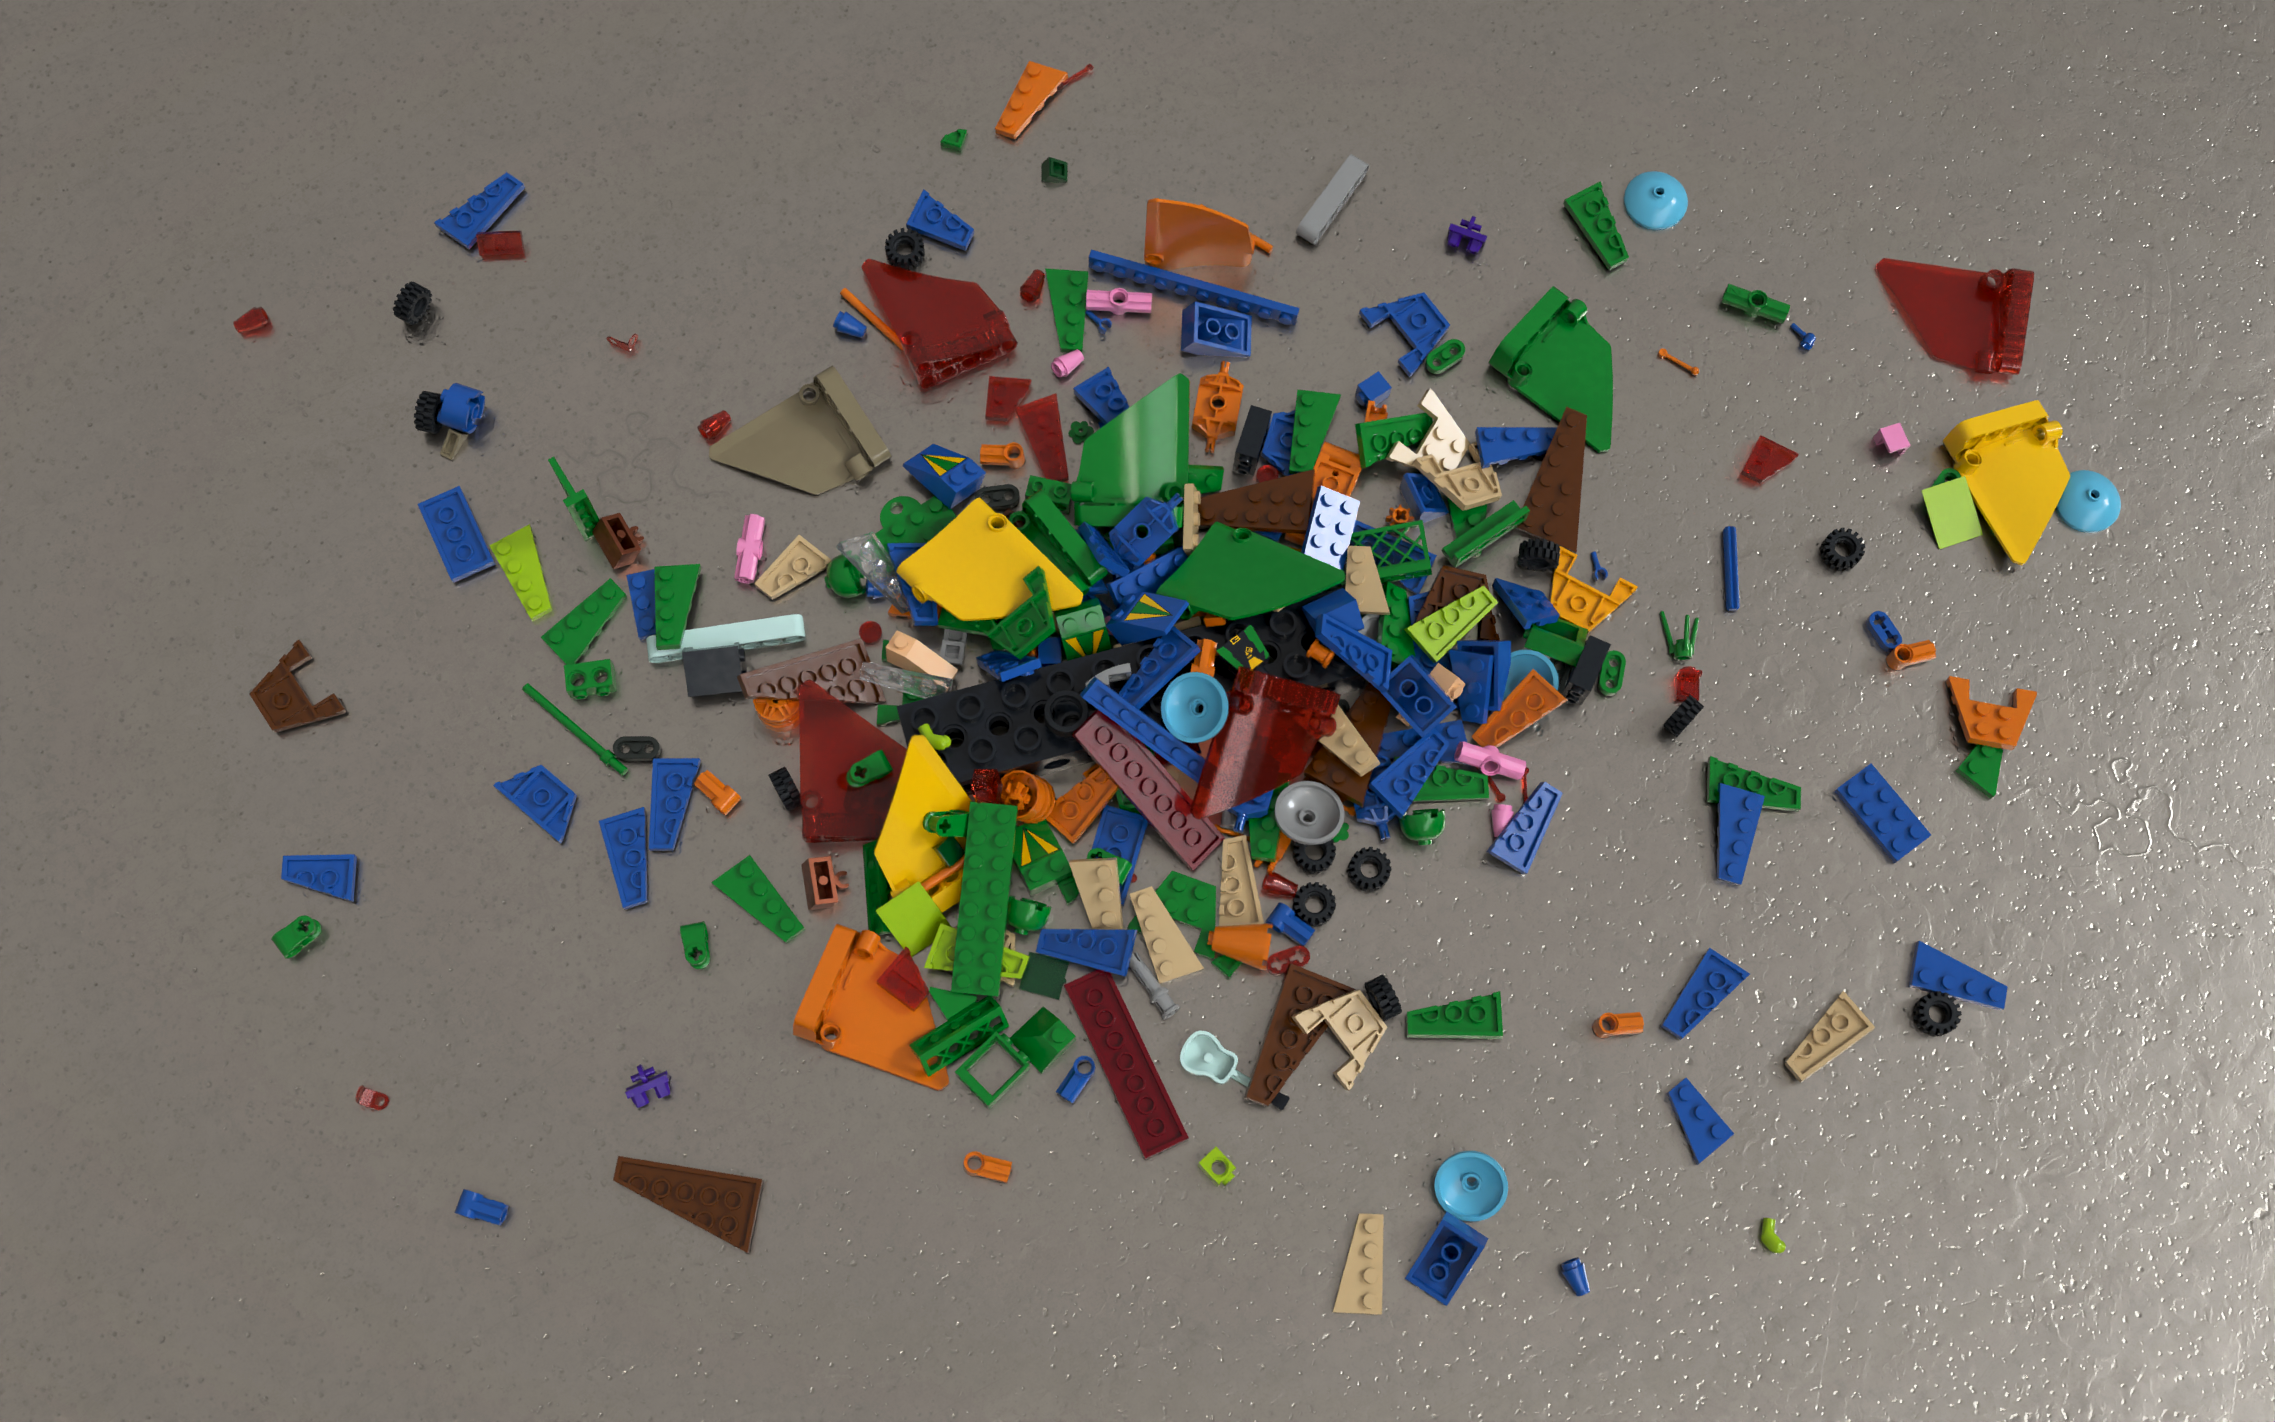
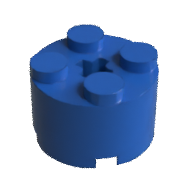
M454 383L449 390L444 389L440 397V401L443 404L438 413L437 422L471 434L478 426L474 422L476 418L481 419L485 407V396L481 395L483 391L459 383Z

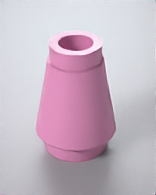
M1076 349L1056 357L1051 363L1052 371L1059 378L1067 377L1084 361V356L1080 350Z
M1494 804V808L1491 810L1495 838L1500 835L1513 818L1514 812L1511 805Z

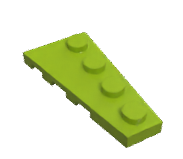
M1481 586L1404 630L1430 660L1436 663L1498 601L1485 586Z

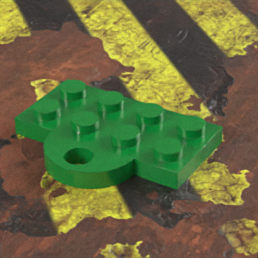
M936 496L923 504H920L912 497H895L888 501L881 510L880 522L883 529L864 541L886 574L891 577L896 573L887 550V543H928L957 516L952 509H949ZM895 506L903 507L902 512L899 514H893L891 510Z

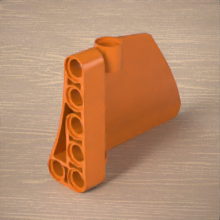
M1159 198L1148 200L1144 249L1145 265L1171 271L1196 266L1246 267L1251 263L1256 235L1250 234L1249 226L1246 223L1219 211L1192 203Z
M836 924L795 1016L793 1035L820 1044L826 1051L938 1091L947 1087L949 1077L946 1066L928 1077L919 1059L909 1046L936 1028L918 966L887 949L880 942V936L875 932L862 930L859 933L857 930ZM828 1034H833L836 1036V1038L833 1040H829L825 1038V1036ZM934 1056L927 1060L928 1066L930 1067L936 1063L939 1056Z

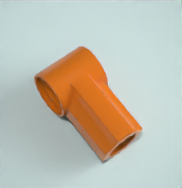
M1018 443L981 445V465H1002L1012 469H1019L1025 463L1023 448ZM1013 453L1020 454L1017 458L1014 459L1009 457Z
M1209 639L1198 640L1196 645H1198L1201 651L1195 656L1191 672L1205 673L1214 678V660L1217 643Z
M1930 640L1909 645L1900 644L1887 655L1886 662L1891 669L1901 670L1905 666L1935 659L1936 648ZM1897 654H1899L1900 656H1902L1903 660H1901V659L1897 656Z
M708 770L702 772L694 783V786L708 797L713 806L725 816L742 799L730 786H725Z
M1640 1012L1604 1013L1594 1021L1593 1031L1600 1038L1643 1033L1644 1026L1643 1017ZM1602 1020L1610 1024V1031L1603 1028Z
M976 1151L968 1153L963 1162L964 1171L968 1175L980 1176L1007 1183L1012 1166L1010 1161L982 1155ZM971 1158L979 1159L981 1167L977 1170L970 1169L967 1164L968 1160Z

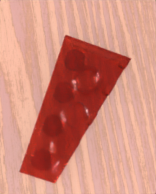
M1057 393L1015 408L1043 477L1060 482L1069 480Z

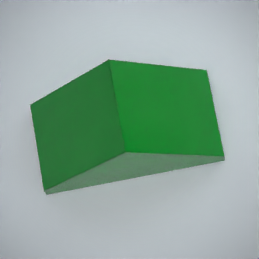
M930 987L929 990L930 996L946 1021L978 1002L977 996L934 987Z

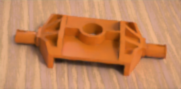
M1221 361L1218 374H1210L1200 378L1192 429L1207 438L1205 448L1207 453H1209V447H1211L1210 453H1214L1216 440L1235 436L1244 385L1239 380L1229 376L1230 362L1228 361L1226 362V367H1224L1225 361ZM1219 399L1223 401L1224 405L1216 408L1212 402Z

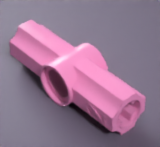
M1115 288L1112 291L1087 290L1086 310L1111 311L1115 315H1123L1126 312L1151 313L1152 293L1127 292L1123 288ZM1116 300H1122L1123 302H1122V303H1116V302H1114V301H1116Z
M756 514L745 515L742 537L738 539L736 555L738 559L734 576L735 581L743 584H750L755 581L758 560H761L763 551L764 517Z
M1462 741L1457 745L1454 755L1456 761L1481 768L1482 773L1487 776L1500 774L1521 780L1526 768V761L1502 754L1497 747L1491 745L1480 747Z

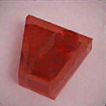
M989 376L986 420L1008 422L1031 388L1032 379Z
M1760 435L1740 474L1761 484L1795 461L1799 454Z
M905 947L879 977L877 984L915 1012L929 995V990L911 957L909 948Z

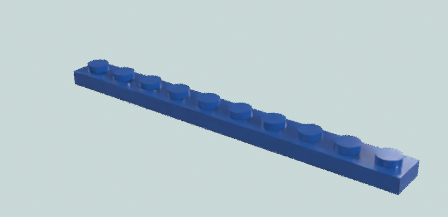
M1092 249L1089 255V267L1097 272H1108L1118 278L1126 277L1140 284L1154 285L1161 290L1168 289L1175 291L1179 295L1196 297L1200 301H1211L1221 307L1236 308L1240 312L1257 314L1264 319H1275L1285 325H1296L1300 309L1298 307Z

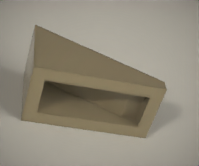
M449 429L440 455L453 460L469 434L456 429Z

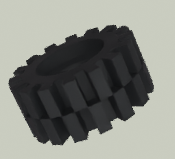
M900 228L901 232L899 233L896 229L893 231L894 235L890 233L885 241L886 258L891 266L894 265L895 269H899L901 266L902 271H906V267H909V270H913L912 265H915L917 268L919 262L922 263L923 256H925L921 235L918 236L916 231L912 233L910 228H908L907 232L904 231V228ZM902 244H909L913 247V251L907 255H901L896 250Z
M411 281L409 284H405V288H401L400 294H397L396 297L398 299L394 301L396 306L393 307V311H395L394 315L397 318L414 325L418 324V320L421 321L423 319L422 316L427 314L426 310L430 308L429 303L432 302V293H430L429 289Z
M422 391V394L419 395V399L416 402L417 406H415L416 413L414 414V418H416L414 424H416L415 428L418 431L437 434L440 428H442L443 425L437 422V416L443 404L440 401L441 394Z
M1845 528L1833 530L1821 544L1820 552H1823L1821 558H1826L1824 563L1827 565L1830 562L1832 564L1830 568L1834 569L1837 567V571H1841L1843 568L1844 571H1848L1850 568L1855 567L1865 553L1863 551L1865 544H1861L1863 538L1860 537L1858 539L1857 532L1851 534L1852 529L1849 528L1847 531H1845ZM1840 542L1846 544L1850 548V555L1846 557L1839 555L1835 550V544Z
M1532 539L1524 540L1519 546L1518 564L1522 565L1523 568L1527 567L1528 570L1535 569V571H1546V569L1551 571L1553 568L1556 569L1559 565L1560 547H1558V544H1554L1552 541L1547 542L1545 539L1543 541H1540V539H1535V541Z
M1689 695L1663 726L1675 737H1678L1704 706L1693 696Z
M785 766L768 775L788 812L804 804Z
M1331 839L1326 843L1319 844L1323 849V856L1317 860H1312L1306 855L1305 849L1308 845L1295 842L1293 848L1294 862H1297L1298 868L1302 867V871H1310V874L1315 872L1319 874L1323 870L1326 871L1336 855V845L1334 846L1333 844L1334 840Z
M1364 847L1359 852L1357 851L1348 865V876L1351 877V883L1354 882L1356 888L1361 887L1363 888L1362 891L1365 892L1366 890L1373 892L1375 889L1379 890L1389 879L1391 872L1390 859L1386 858V853L1382 854L1378 848L1373 850V847L1368 849ZM1372 861L1377 865L1378 874L1375 877L1369 878L1362 874L1361 865L1364 862Z
M1309 882L1306 886H1301L1295 894L1292 906L1296 916L1309 926L1313 925V927H1318L1320 924L1322 926L1326 921H1329L1336 908L1335 895H1332L1333 891L1331 889L1328 890L1325 884L1319 885V882L1314 884ZM1311 896L1319 897L1323 902V909L1317 913L1308 911L1305 906L1306 899Z
M1380 975L1364 984L1373 1008L1383 1021L1402 1012L1399 999L1395 995L1396 992L1392 989V985L1384 975Z
M1936 991L1920 998L1915 1004L1917 1007L1913 1009V1013H1916L1913 1017L1914 1021L1918 1020L1919 1022L1916 1024L1917 1027H1923L1922 1032H1929L1930 1036H1942L1958 1027L1957 1024L1961 1021L1958 1017L1962 1015V1012L1957 1010L1960 1005L1959 1003L1954 1004L1956 1000L1954 997L1949 998L1948 993L1941 994V991ZM1938 1005L1945 1011L1943 1022L1938 1023L1931 1019L1929 1015L1931 1006Z

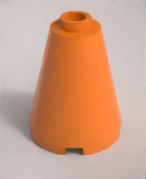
M1273 924L1215 926L1214 931H1209L1207 945H1212L1211 950L1259 970L1266 971V966H1262V961L1268 960L1272 934L1267 933V929H1272Z

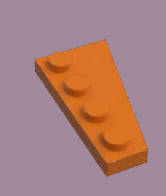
M1029 61L995 127L996 133L1016 139L1030 123L1031 117L1036 111H1040L1049 96L1055 94L1061 82L1064 83L1068 79V73Z

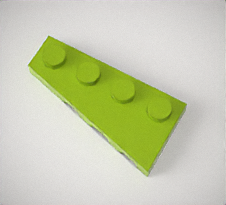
M529 524L489 545L532 622L553 611L531 525Z
M940 923L924 968L953 971L957 936L956 928ZM1004 947L1001 977L1022 979L1030 956Z

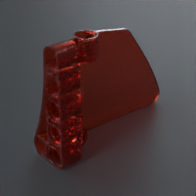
M1883 258L1875 266L1877 272L1898 299L1935 358L1972 369L1981 374H1993L1995 372L2011 375L2019 374L2023 360L2034 271L2013 268L2005 273L1997 269H1992L1986 273ZM1988 277L1995 280L1994 286L1989 284Z
M867 259L863 263L862 270L894 329L904 354L908 358L911 370L921 388H931L1008 354L1017 347L1018 342L1010 330L1004 312L996 306L977 283L913 272L873 259Z
M1239 666L1232 690L1226 693L1229 705L1226 722L1219 733L1212 738L1190 808L1192 816L1199 820L1259 797L1301 775L1316 742L1322 737L1332 736L1336 730V721L1331 716L1336 713L1341 694Z
M810 679L806 680L799 687L802 838L807 843L878 840L897 786L907 749L855 713ZM883 750L893 771L862 787L855 788L847 783L846 774L852 765L876 751ZM855 772V774H854L856 777H857V776H860V777L863 776L862 773L857 774V773ZM812 797L817 798L818 804L815 807L810 808L806 806L808 799Z

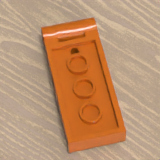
M1326 441L1324 442L1313 468L1315 469V480L1311 510L1317 487L1321 485L1351 497L1362 470L1359 454ZM1286 533L1285 540L1303 546L1305 534Z

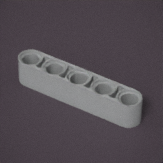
M1350 154L1305 215L1296 230V234L1315 245L1362 181L1370 165Z

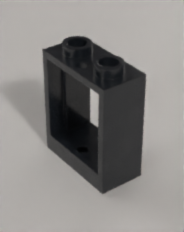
M1253 405L1250 406L1233 464V470H1236L1239 474L1254 476L1269 430L1272 411Z
M1591 635L1588 637L1576 667L1573 666L1565 689L1562 692V695L1568 700L1567 702L1574 705L1583 704L1593 688L1611 644Z

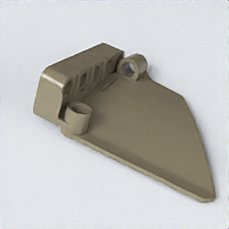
M833 365L817 374L813 378L812 383L803 385L799 392L717 441L709 448V458L713 461L783 483L813 495L822 494L853 480L858 481L872 472L873 468L892 457L885 443ZM811 391L815 394V398L813 400H806L803 394Z

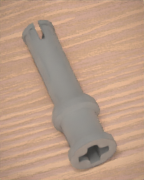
M1133 953L1129 967L1150 995V1002L1152 1004L1155 1003L1162 1013V1019L1165 1020L1171 1017L1180 1009L1179 1004L1174 1003L1168 995L1169 990L1158 983L1138 953Z

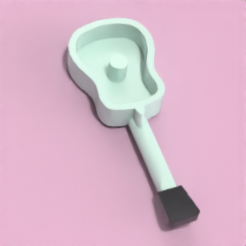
M1197 1031L1184 1043L1180 1054V1063L1185 1071L1196 1076L1208 1077L1220 1085L1233 1078L1248 1087L1250 1077L1236 1070L1238 1063L1237 1055L1223 1048L1213 1034L1207 1031ZM1278 1092L1271 1104L1279 1110H1283L1290 1098Z

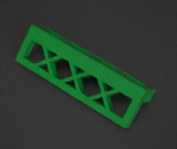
M1514 500L1443 547L1442 553L1454 568L1458 567L1523 523L1528 517L1529 508L1527 506L1520 508Z
M874 840L862 845L868 930L881 936L892 933L876 910L889 902L888 894L892 889L874 855V849L878 841Z
M987 996L914 1041L909 1046L929 1077L984 1043L996 1031L998 1033L1009 1027V1024L1001 1006L992 996ZM999 1016L1001 1022L993 1027H988L991 1020ZM979 1030L976 1038L973 1040L968 1039L972 1032ZM960 1043L957 1050L948 1052L951 1045ZM934 1056H939L937 1062L929 1067L926 1061Z

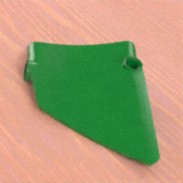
M1552 286L1500 342L1488 364L1506 376L1508 384L1512 388L1516 389L1559 423L1566 407L1587 415L1585 442L1597 452H1607L1611 447L1613 416L1611 345L1588 323L1585 315L1587 313L1586 304L1579 299H1573L1570 302L1567 295L1555 286Z
M1179 373L1084 441L1077 480L1073 481L1071 486V499L1074 502V526H1080L1083 522L1091 526H1116L1147 496L1163 503L1168 502L1173 497L1172 489L1177 486L1182 491L1181 497L1183 500L1173 508V513L1178 527H1184L1185 484H1188L1190 412V380L1185 375Z
M1039 489L1023 501L1021 511H1016L1010 515L1009 521L1012 524L1016 521H1023L1025 523L1023 527L1016 528L1083 593V596L1088 593L1091 586L1108 575L1106 568L1097 562L1088 545L1042 489Z
M1215 522L1191 555L1158 588L1156 594L1186 600L1189 605L1180 616L1183 620H1189L1198 611L1228 620H1237L1276 610L1314 596L1345 580V573L1339 568L1254 533L1247 528L1234 529L1223 523Z

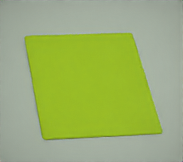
M1965 476L1922 490L1939 549L1983 535Z
M920 882L915 883L876 910L910 958L934 942L940 923L951 926Z

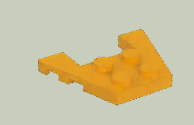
M1560 546L1559 565L1554 569L1549 601L1560 614V619L1588 629V635L1636 591L1638 586L1620 577L1610 596L1568 575L1578 555Z

